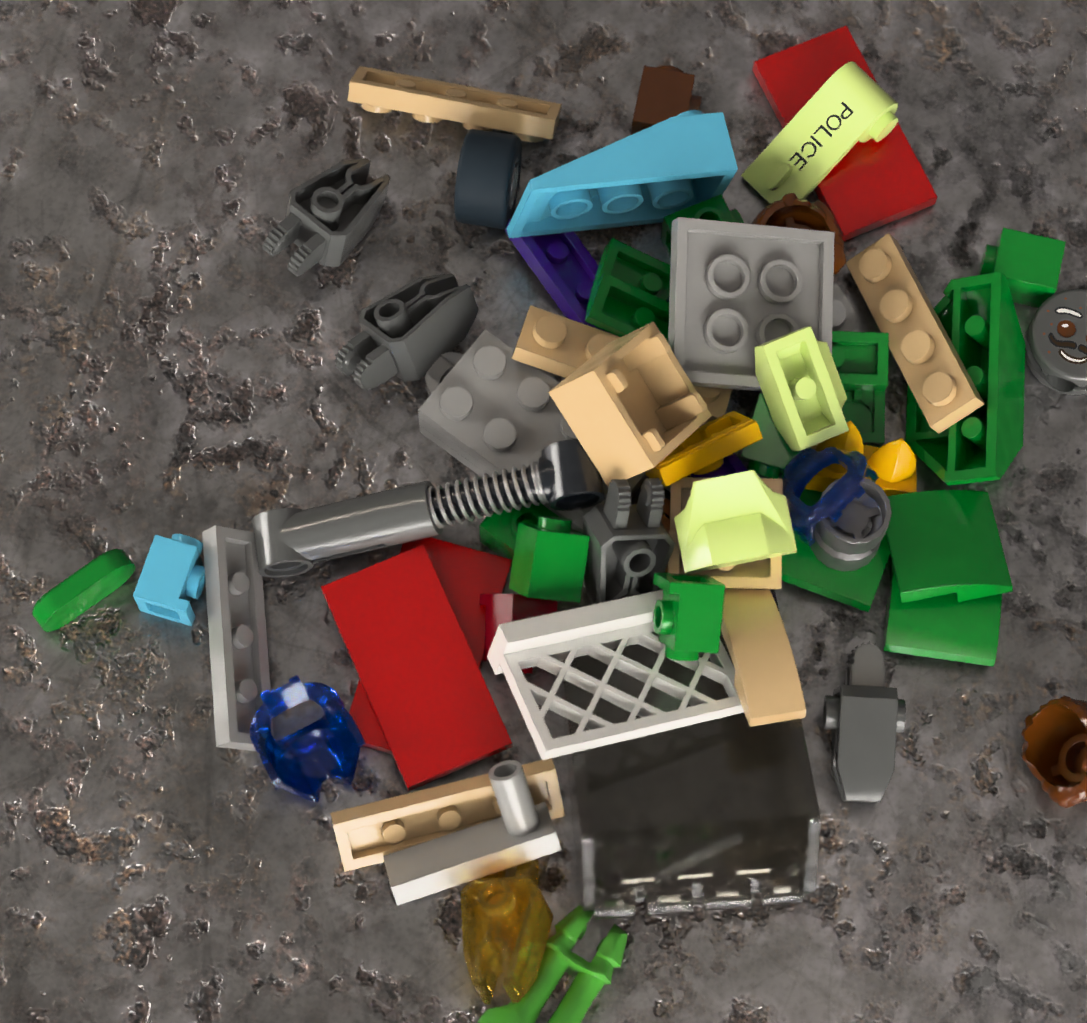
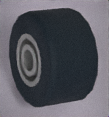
M470 129L467 132L460 152L455 183L454 212L458 222L500 229L506 228L508 220L512 218L520 181L522 145L521 139L518 136Z

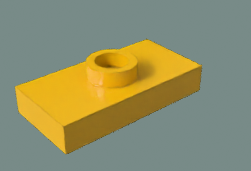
M731 411L700 426L657 466L645 471V474L649 478H659V480H662V485L667 487L691 474L701 475L712 472L722 466L724 463L723 458L763 439L756 420L736 411Z

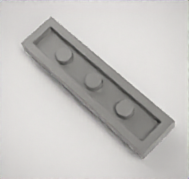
M215 525L202 531L216 747L261 752L275 747L263 576L260 575L258 570L254 532Z

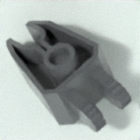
M367 158L341 161L290 191L285 219L266 236L262 249L273 257L274 255L277 256L278 253L286 249L293 242L298 245L299 249L291 256L287 265V269L297 277L303 273L305 274L307 270L318 262L324 267H340L374 225L384 205L391 177L386 174L368 185L362 186L367 181L371 163Z
M453 274L420 277L362 309L359 323L363 331L349 340L346 346L342 345L343 347L338 349L339 352L335 355L336 359L334 360L336 362L335 366L344 375H353V380L356 384L367 391L368 389L373 390L375 387L378 388L380 383H385L395 375L404 382L420 380L436 360L441 357V354L451 352L466 338L479 311L471 287L468 284L458 286Z
M647 478L642 482L638 504H631L632 492L626 479L611 480L605 505L595 506L583 516V533L590 536L584 582L591 605L658 590L659 587L653 584L654 572L665 573L675 546V542L661 522L665 490L663 489L662 480H659V478Z
M868 642L867 644L862 643L860 647L857 646L856 650H852V654L847 656L849 660L846 663H848L849 667L846 668L845 685H839L835 688L833 696L825 695L823 728L831 729V773L842 802H881L895 770L896 733H903L905 729V700L898 699L897 688L885 687L886 666L883 665V661L886 660L883 656L885 653L881 651V647L878 648L876 646V643L873 645Z

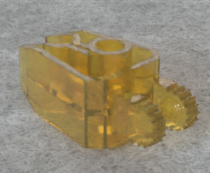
M538 858L517 865L515 877H505V869L481 877V879L472 880L460 891L463 954L470 979L485 1005L491 1003L497 979L502 973L503 987L512 1003H519L536 980L554 917L538 887L540 870Z

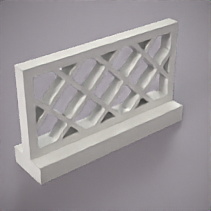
M663 590L499 624L487 658L495 675L504 673L541 759L546 760L743 713L744 710L734 686L735 668L721 640L719 643V653H704L702 658L699 657L697 661L670 659L695 671L688 687L658 673L665 658L666 646L658 640L659 634L655 633L653 626L655 604L657 600H662ZM639 644L658 653L659 656L653 668L650 669L621 655L625 646ZM589 655L609 666L600 681L571 667L574 658ZM537 666L557 676L550 692H547L528 683L521 669ZM614 668L645 683L638 699L607 684ZM703 675L722 684L729 698L714 700L694 690L700 676ZM563 680L594 694L587 710L555 696ZM653 686L681 700L678 710L664 712L643 702L650 687ZM600 698L631 712L626 722L612 724L592 713ZM537 704L542 706L541 710H539ZM548 709L578 723L579 726L575 734L552 739L544 721Z

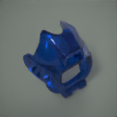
M828 447L822 451L807 448L799 452L785 467L782 477L783 495L786 496L792 528L796 535L809 547L816 542L813 531L817 523L827 517L836 522L843 515L841 511L855 497L859 499L865 493V490L860 485L863 478L873 482L879 478L877 473L867 465L864 455L858 451L850 452L836 447ZM837 463L847 470L846 474L815 505L807 506L800 500V495L805 486L823 468Z
M298 675L289 678V683L272 692L268 689L259 694L263 705L255 712L251 720L250 739L259 753L262 764L276 790L281 788L316 803L320 798L322 783L326 779L333 778L341 780L348 785L352 784L360 747L366 743L355 721L333 688L317 682L301 683ZM308 700L315 701L321 706L324 712L321 719L281 740L273 738L271 734V721L280 713Z

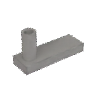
M502 761L494 765L488 773L502 815L501 817L383 856L390 887L397 906L562 850L546 803L534 804L522 764L519 761Z

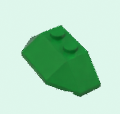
M1001 271L951 279L943 291L945 296L934 307L984 405L938 434L929 426L908 385L906 443L949 486L1000 480L1023 446L1026 345L1006 275Z

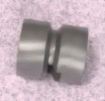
M859 476L842 477L830 483L821 495L809 531L810 548L820 562L828 568L838 571H855L867 565L873 559L886 533L892 514L890 500L884 490L872 480Z

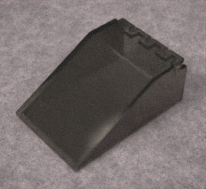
M584 580L580 603L558 601L557 612L591 605ZM770 590L778 608L775 590ZM721 632L720 640L732 662L731 656L729 654L728 648L726 646L725 640ZM639 644L625 646L621 654L650 669L653 668L659 656L658 653ZM699 652V657L702 658L704 653ZM589 655L575 657L571 664V667L600 681L609 666ZM665 657L658 673L688 687L695 671ZM615 668L607 682L608 685L637 699L645 685L644 682ZM703 675L700 676L694 690L714 700L729 698L722 684ZM563 680L560 686L561 699L587 710L594 694ZM653 686L650 687L643 701L664 712L678 710L681 704V700ZM600 698L592 714L612 724L626 722L631 712ZM743 712L566 755L581 906L583 911L594 910L595 920L635 917V902H645L646 914L648 916L693 912V898L702 897L704 911L751 907V893L759 892L762 906L803 903V892L815 893L821 816L801 719L749 727ZM563 717L565 736L575 734L579 724Z

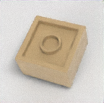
M654 321L608 343L548 392L608 487L611 480H627L657 466L712 416L700 393L696 391L672 352L669 343L659 331Z

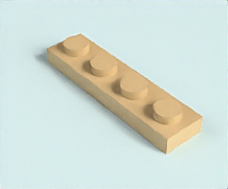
M359 66L350 80L347 100L360 103L364 110L373 113H389L392 110L412 113L414 119L426 123H438L444 119L463 123L462 126L467 130L475 129L491 132L493 129L513 132V135L526 142H541L544 138L552 140L559 124L562 106L559 103Z
M888 233L848 260L846 266L881 333H889V349L929 426L940 434L983 406L984 402L898 241Z
M530 305L512 359L566 378L608 343L620 337ZM694 386L712 415L701 426L725 415L732 389Z
M552 758L523 764L522 767L534 804L537 805L545 802L551 819L565 816L557 772ZM488 773L330 813L344 872L384 862L383 856L502 816Z

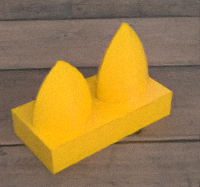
M851 420L846 422L849 431L812 446L805 465L804 489L824 492L830 483L842 477L859 476L872 480L884 490L887 496L917 492L916 454H914L911 447L902 438L888 442L881 447L863 445L860 432Z

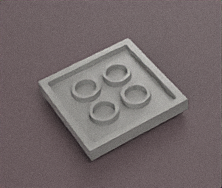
M677 217L672 221L668 343L693 386L762 392L755 373L754 347L803 327L811 326L816 340L827 342L832 354L835 232Z

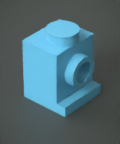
M173 534L171 539L159 535L154 536L133 594L134 600L141 612L193 626L196 616L190 604V599H198L205 585V569L202 566L203 561L201 558L202 542L183 534Z

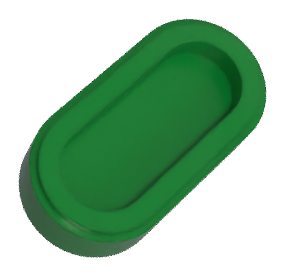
M123 549L109 550L45 593L34 605L32 615L43 631L51 632L57 630L122 586L132 576L136 566Z

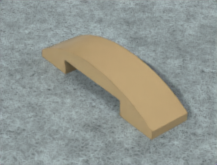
M725 589L721 632L735 667L734 686L749 727L806 718V706L796 663L782 618L769 589Z

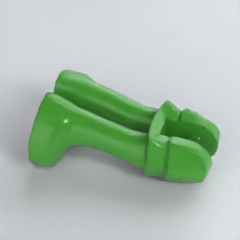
M578 905L554 926L556 934L544 943L546 950L520 992L509 1004L488 1008L481 1015L477 1023H536L542 1009L565 972L573 976L574 980L547 1023H581L602 987L611 984L614 968L621 967L628 933L614 924L608 935L597 946V953L591 963L573 953L572 950L578 940H582L587 925L595 911L583 905Z

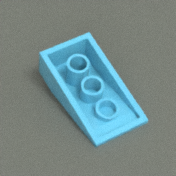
M700 110L682 112L677 116L668 118L530 179L507 227L509 238L662 223L663 217L717 195H723L738 170L723 112L706 114Z

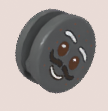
M1070 289L1052 295L1037 309L1024 337L1026 345L1025 359L1033 375L1046 387L1063 394L1083 395L1087 394V290Z

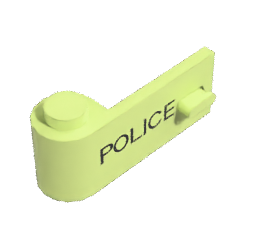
M854 61L848 62L824 83L741 176L769 204L781 200L788 193H794L798 199L805 200L858 141L863 143L873 138L876 142H879L893 130L899 120L894 115L898 109V103Z

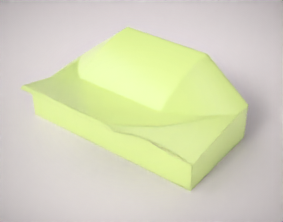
M811 326L803 327L754 347L757 380L774 426L792 451H802L849 431L842 412L847 395L828 343L816 340Z
M755 470L693 482L691 494L684 510L674 517L685 574L797 553L786 496L773 492L761 480Z

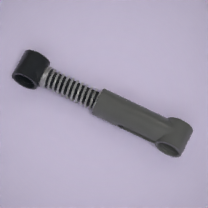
M569 439L545 447L541 451L542 456L538 462L532 461L528 467L522 464L519 471L513 466L511 473L506 469L502 470V475L494 471L492 477L484 473L481 480L475 475L472 482L470 479L465 478L464 484H461L456 479L454 486L446 482L445 488H442L439 484L434 488L430 481H423L305 510L298 508L268 510L254 516L252 519L258 570L260 575L270 578L296 576L311 570L316 563L441 535L447 523L450 526H453L456 521L463 524L465 519L473 521L475 516L478 519H482L484 514L491 517L494 512L501 515L503 510L510 513L513 507L516 510H520L522 506L529 508L532 503L539 506L540 503L546 504L547 502L552 509L559 511L589 508L601 503L605 499L602 477L579 440Z

